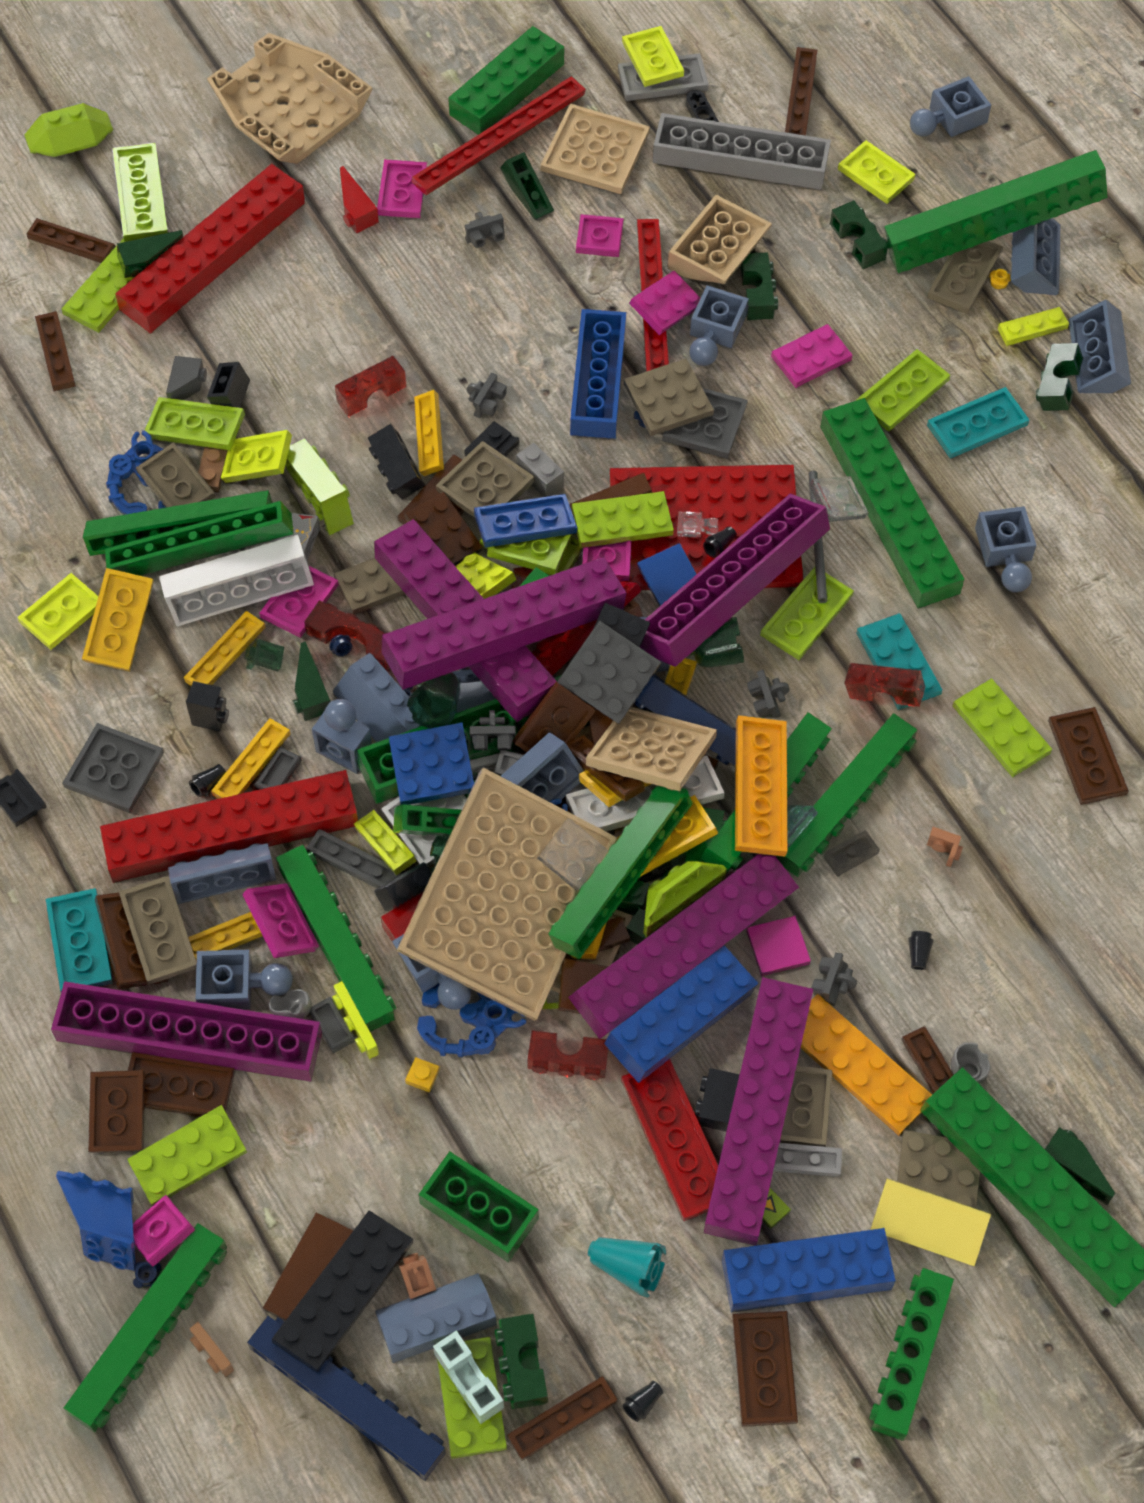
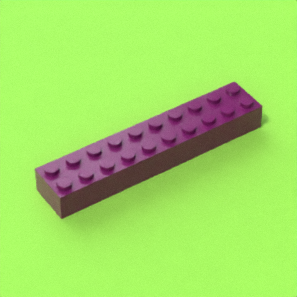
M793 494L785 497L645 619L651 624L640 648L654 658L676 667L830 530L826 507Z
M414 519L374 541V553L377 562L427 619L484 599ZM526 646L468 666L516 722L533 713L556 682Z
M602 557L383 634L382 654L402 690L595 621L598 619L605 603L623 610L626 591L606 559Z
M758 854L568 998L597 1037L601 1039L797 890L799 886L775 855Z
M762 977L703 1232L705 1234L753 1246L757 1245L813 994V989Z
M65 981L51 1027L56 1041L174 1058L312 1082L322 1037V1029L318 1021Z

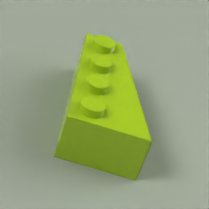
M305 438L291 444L285 467L298 488L301 487L309 504L312 503L316 516H318L320 521L324 519L325 530L329 536L353 525L354 522L348 502L350 493L346 485L340 484L336 472L330 471L325 458H320L314 445L311 446Z

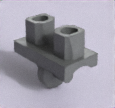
M481 212L475 213L476 220L464 225L466 231L465 240L467 244L472 243L475 248L484 246L487 237L492 236L496 242L505 238L504 218L501 213L483 217Z
M492 372L485 383L478 381L477 384L471 383L466 389L470 395L468 400L473 402L476 408L474 416L478 418L483 413L494 416L497 411L498 402L491 400L492 397L502 400L507 394V386L498 382L497 374Z
M760 670L757 672L758 678L747 683L752 697L764 694L765 697L753 702L755 711L759 717L772 714L774 718L780 717L781 714L776 697H778L779 702H784L786 700L785 695L790 691L789 685L785 682L780 683L779 678H775L772 680L773 685L771 686L770 679L766 677L764 670Z
M489 710V717H480V725L489 726H470V738H472L475 751L488 750V738H497V750H511L512 740L515 737V726H495L505 725V718L495 717V710Z
M835 952L834 958H821L819 971L821 974L827 975L826 980L815 979L811 987L814 995L819 994L832 1006H835L839 993L846 994L847 989H854L857 985V980L852 977L853 970L848 968V964L843 961L844 955Z

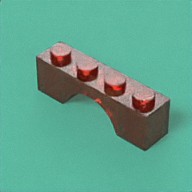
M320 600L304 621L307 635L325 644L329 643L336 635H348L365 646L366 655L371 653L388 673L391 671L382 654V635L386 633L380 631L373 624H366L360 621L351 613L346 614L338 610L331 603L326 604Z

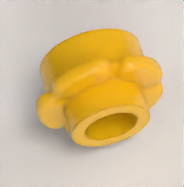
M1004 269L993 270L989 275L991 278L990 284L995 289H1004L1007 287L1008 282L1011 281V275Z

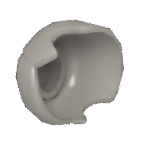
M289 989L282 997L273 995L269 1002V1009L274 1015L304 1019L310 1012L312 1002L308 993L302 989Z
M964 1042L959 1045L951 1059L953 1074L963 1067L979 1084L986 1080L991 1069L988 1054L982 1053L976 1043Z

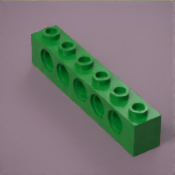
M922 1268L919 1276L914 1274L909 1288L914 1293L911 1301L906 1299L901 1314L906 1319L903 1326L898 1325L893 1341L898 1342L895 1352L890 1351L885 1367L890 1368L888 1377H882L877 1393L882 1394L879 1404H873L869 1419L874 1421L871 1430L904 1441L907 1436L954 1278L926 1268ZM927 1296L932 1300L933 1305L925 1306L920 1302L919 1298ZM912 1322H921L925 1327V1331H915L912 1327ZM911 1347L915 1349L917 1357L910 1358L906 1356L904 1348ZM897 1373L906 1374L909 1378V1383H899L895 1375ZM889 1399H896L901 1404V1409L897 1411L892 1410L888 1406L887 1401Z

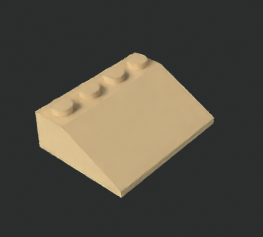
M715 195L669 251L668 269L687 279L725 284L770 229L772 223Z

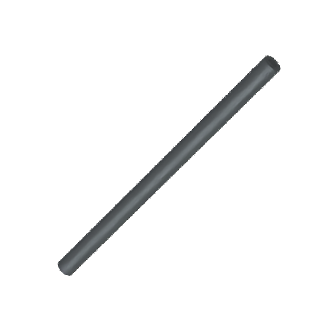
M812 470L808 473L810 501L820 504L818 473ZM821 537L814 543L818 602L826 603L827 588L823 537Z

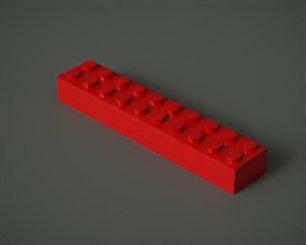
M270 164L116 292L119 310L151 334L304 205L303 185L275 165Z
M343 770L101 825L100 831L108 871L112 882L115 883L169 870L168 867L174 866L179 862H192L199 860L203 856H217L224 854L228 850L246 849L253 844L268 843V847L314 837L318 829L331 833L355 827L354 823L358 821L347 771Z

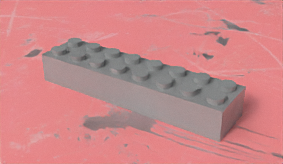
M661 113L653 148V163L822 190L831 140Z

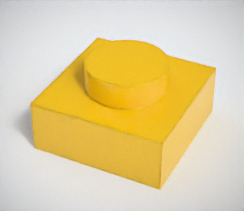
M415 1057L405 1083L430 1093L440 1071V1066Z

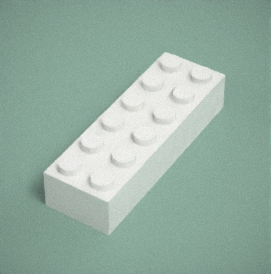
M298 535L159 576L164 598L176 626L314 585Z

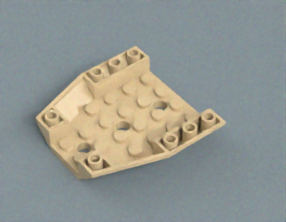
M271 33L266 34L254 43L255 57L232 74L222 67L207 78L208 83L236 128L279 161L295 164L301 162L357 119L372 92L370 85L330 55ZM252 80H259L258 83H256V82H250V81H252ZM281 102H288L287 105H279ZM311 124H316V125H318L316 128H315V127H308V126L311 125Z

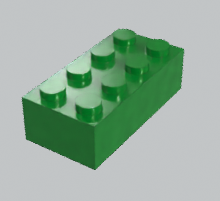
M450 1151L418 1194L420 1205L508 1263L539 1220L538 1208Z

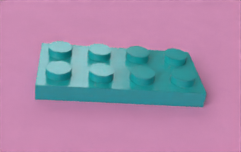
M1004 387L929 419L927 426L951 459L1028 426L1030 420L1009 390Z
M900 613L857 628L856 634L897 710L942 694L943 689Z
M96 888L45 899L60 992L62 991L64 981L97 987L113 984L107 945L95 903V897L98 895Z

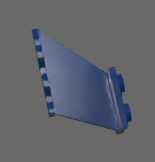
M58 1171L56 1178L80 1229L83 1254L95 1262L104 1261L112 1264L117 1269L135 1271L136 1259L132 1219L133 1189H120L107 1180L94 1181L81 1172L72 1174Z

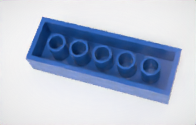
M581 310L570 418V435L616 439L626 312Z
M723 945L612 1030L604 1044L634 1079L640 1083L751 996L758 982Z
M885 1228L723 1250L722 1265L731 1312L892 1290L896 1281Z

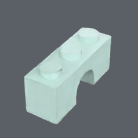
M457 1330L433 1346L434 1355L480 1424L504 1408V1400L490 1379L482 1374L473 1359L471 1351Z

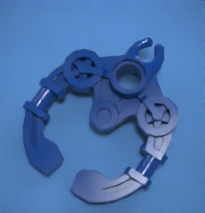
M145 430L141 434L146 438V441L138 442L137 438L140 436V433L136 431L131 438L132 447L124 455L118 454L109 461L108 481L106 482L107 489L110 491V496H108L109 502L113 503L123 515L148 511L146 504L141 502L128 503L124 498V494H119L122 480L129 478L132 473L137 475L142 485L149 487L136 471V467L163 450V448L154 445L151 435ZM142 454H148L147 457H139ZM161 501L158 502V509L166 508Z
M440 984L423 993V1006L437 1008L440 1004L438 999ZM477 992L480 1001L466 1004L460 1009L462 1021L476 1027L471 1031L468 1040L460 1039L459 1044L448 1043L447 1038H440L436 1035L437 1024L434 1017L430 1015L419 1017L417 1030L423 1041L433 1050L439 1052L440 1056L457 1054L458 1057L474 1054H489L496 1046V1038L505 1029L518 1028L526 1024L527 1020L522 1018L514 1022L512 1016L518 1012ZM494 1014H502L498 1018H491Z

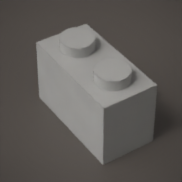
M532 443L516 455V464L534 476L535 482L532 486L543 497L552 496L564 488V471L535 443Z

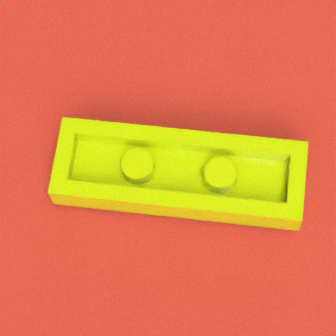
M1057 307L1000 323L998 331L1005 345L1009 346L1068 329L1069 322L1061 308Z
M372 810L354 823L356 830L396 876L417 861L414 854L393 833L391 828L375 810Z
M343 982L333 985L335 995L332 996V999L338 1010L343 1009L346 1015L343 1019L349 1031L354 1030L358 1038L355 1039L359 1051L361 1053L366 1052L369 1059L379 1055L377 1044Z

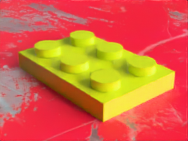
M662 26L622 36V43L644 87L684 76V69Z
M867 140L838 164V170L886 204L912 183L916 175Z
M288 430L235 439L231 451H227L221 479L225 483L283 474L292 434Z
M475 552L466 556L462 562L455 566L484 599L498 594L516 580L512 571Z
M70 573L17 618L19 623L52 650L94 615L98 595Z

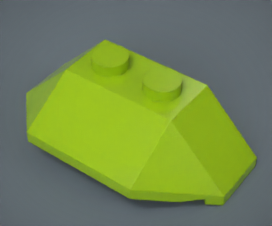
M81 103L41 114L24 136L30 153L57 157L97 146L105 139L108 133L113 131V127L107 112Z
M687 861L682 866L677 865L672 868L668 876L663 880L658 879L654 881L648 888L643 934L648 937L725 880L727 870L725 866Z

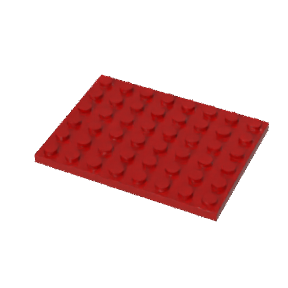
M794 464L610 468V487L644 473L652 493L664 491L674 529L672 536L631 541L629 581L625 582L638 583L641 590H650L637 563L679 543L696 574H698L715 559L710 557L703 548L705 539L708 536L730 526L737 533V537L731 542L732 544L789 494L796 495ZM802 556L796 559L765 588L798 587L804 580Z

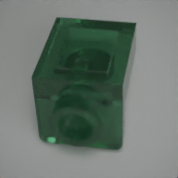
M257 639L252 646H248L244 656V659L247 660L246 669L251 670L254 665H258L278 672L282 665L284 647Z

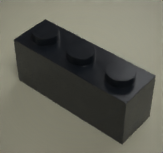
M391 423L368 437L371 444L369 451L374 459H378L380 464L377 467L381 474L387 477L388 482H386V485L393 495L396 493L403 500L426 486L400 433Z

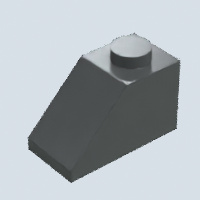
M175 356L166 390L167 398L185 400L200 391L202 382H205L207 378V369L203 367L202 359Z

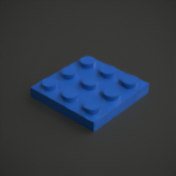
M463 723L389 736L401 805L417 804L469 794L471 792L474 780Z

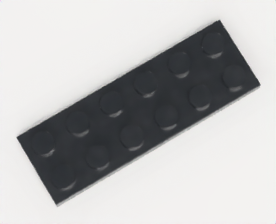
M369 1210L274 1335L272 1343L318 1373L411 1247L413 1238Z

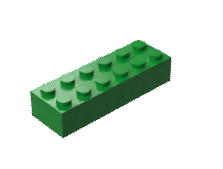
M532 26L448 97L449 115L479 135L495 125L564 65V46Z

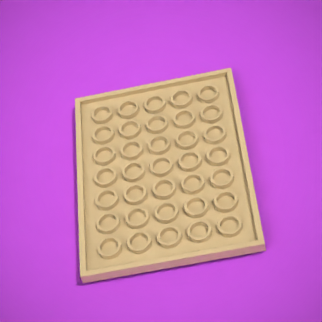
M482 768L397 948V952L534 1021L537 1020L566 955L565 952L555 948L548 935L551 927L563 915L567 905L577 896L581 886L594 873L595 867L608 854L609 848L615 844L617 837L505 778Z

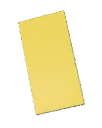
M887 1178L870 1230L885 1228L886 1236L975 1266L991 1213Z

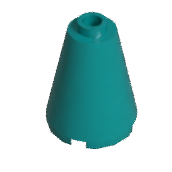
M599 1237L596 1241L591 1242L588 1248V1256L593 1265L640 1296L648 1298L650 1297L648 1291H655L665 1267V1262L661 1261V1255H666L667 1252L664 1245Z

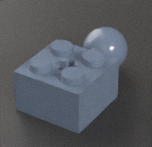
M968 76L933 90L929 109H919L914 112L910 119V128L917 136L926 137L935 131L938 123H941L948 134L953 137L987 123L991 104Z
M708 285L706 286L691 318L690 335L698 337L691 344L689 350L690 358L695 364L699 366L712 364L718 356L716 344L729 348L733 347L747 316L749 298Z
M1025 506L979 512L975 530L986 567L1006 564L1001 576L1004 587L1011 592L1026 590L1031 584L1032 573L1027 565L1020 562L1032 561L1037 545Z
M336 699L327 705L324 713L312 728L315 750L322 756L358 774L360 769L357 764V749L372 744L370 729L364 722L355 721L356 710L352 703L345 699Z
M404 934L392 941L396 950ZM398 952L422 993L440 984L438 999L444 1007L457 1010L463 1008L469 1002L471 997L470 988Z
M249 950L197 951L195 1000L198 1003L251 1010V988H262L268 995L281 996L287 993L292 986V973L283 964L273 963L266 966L261 973H252V959Z

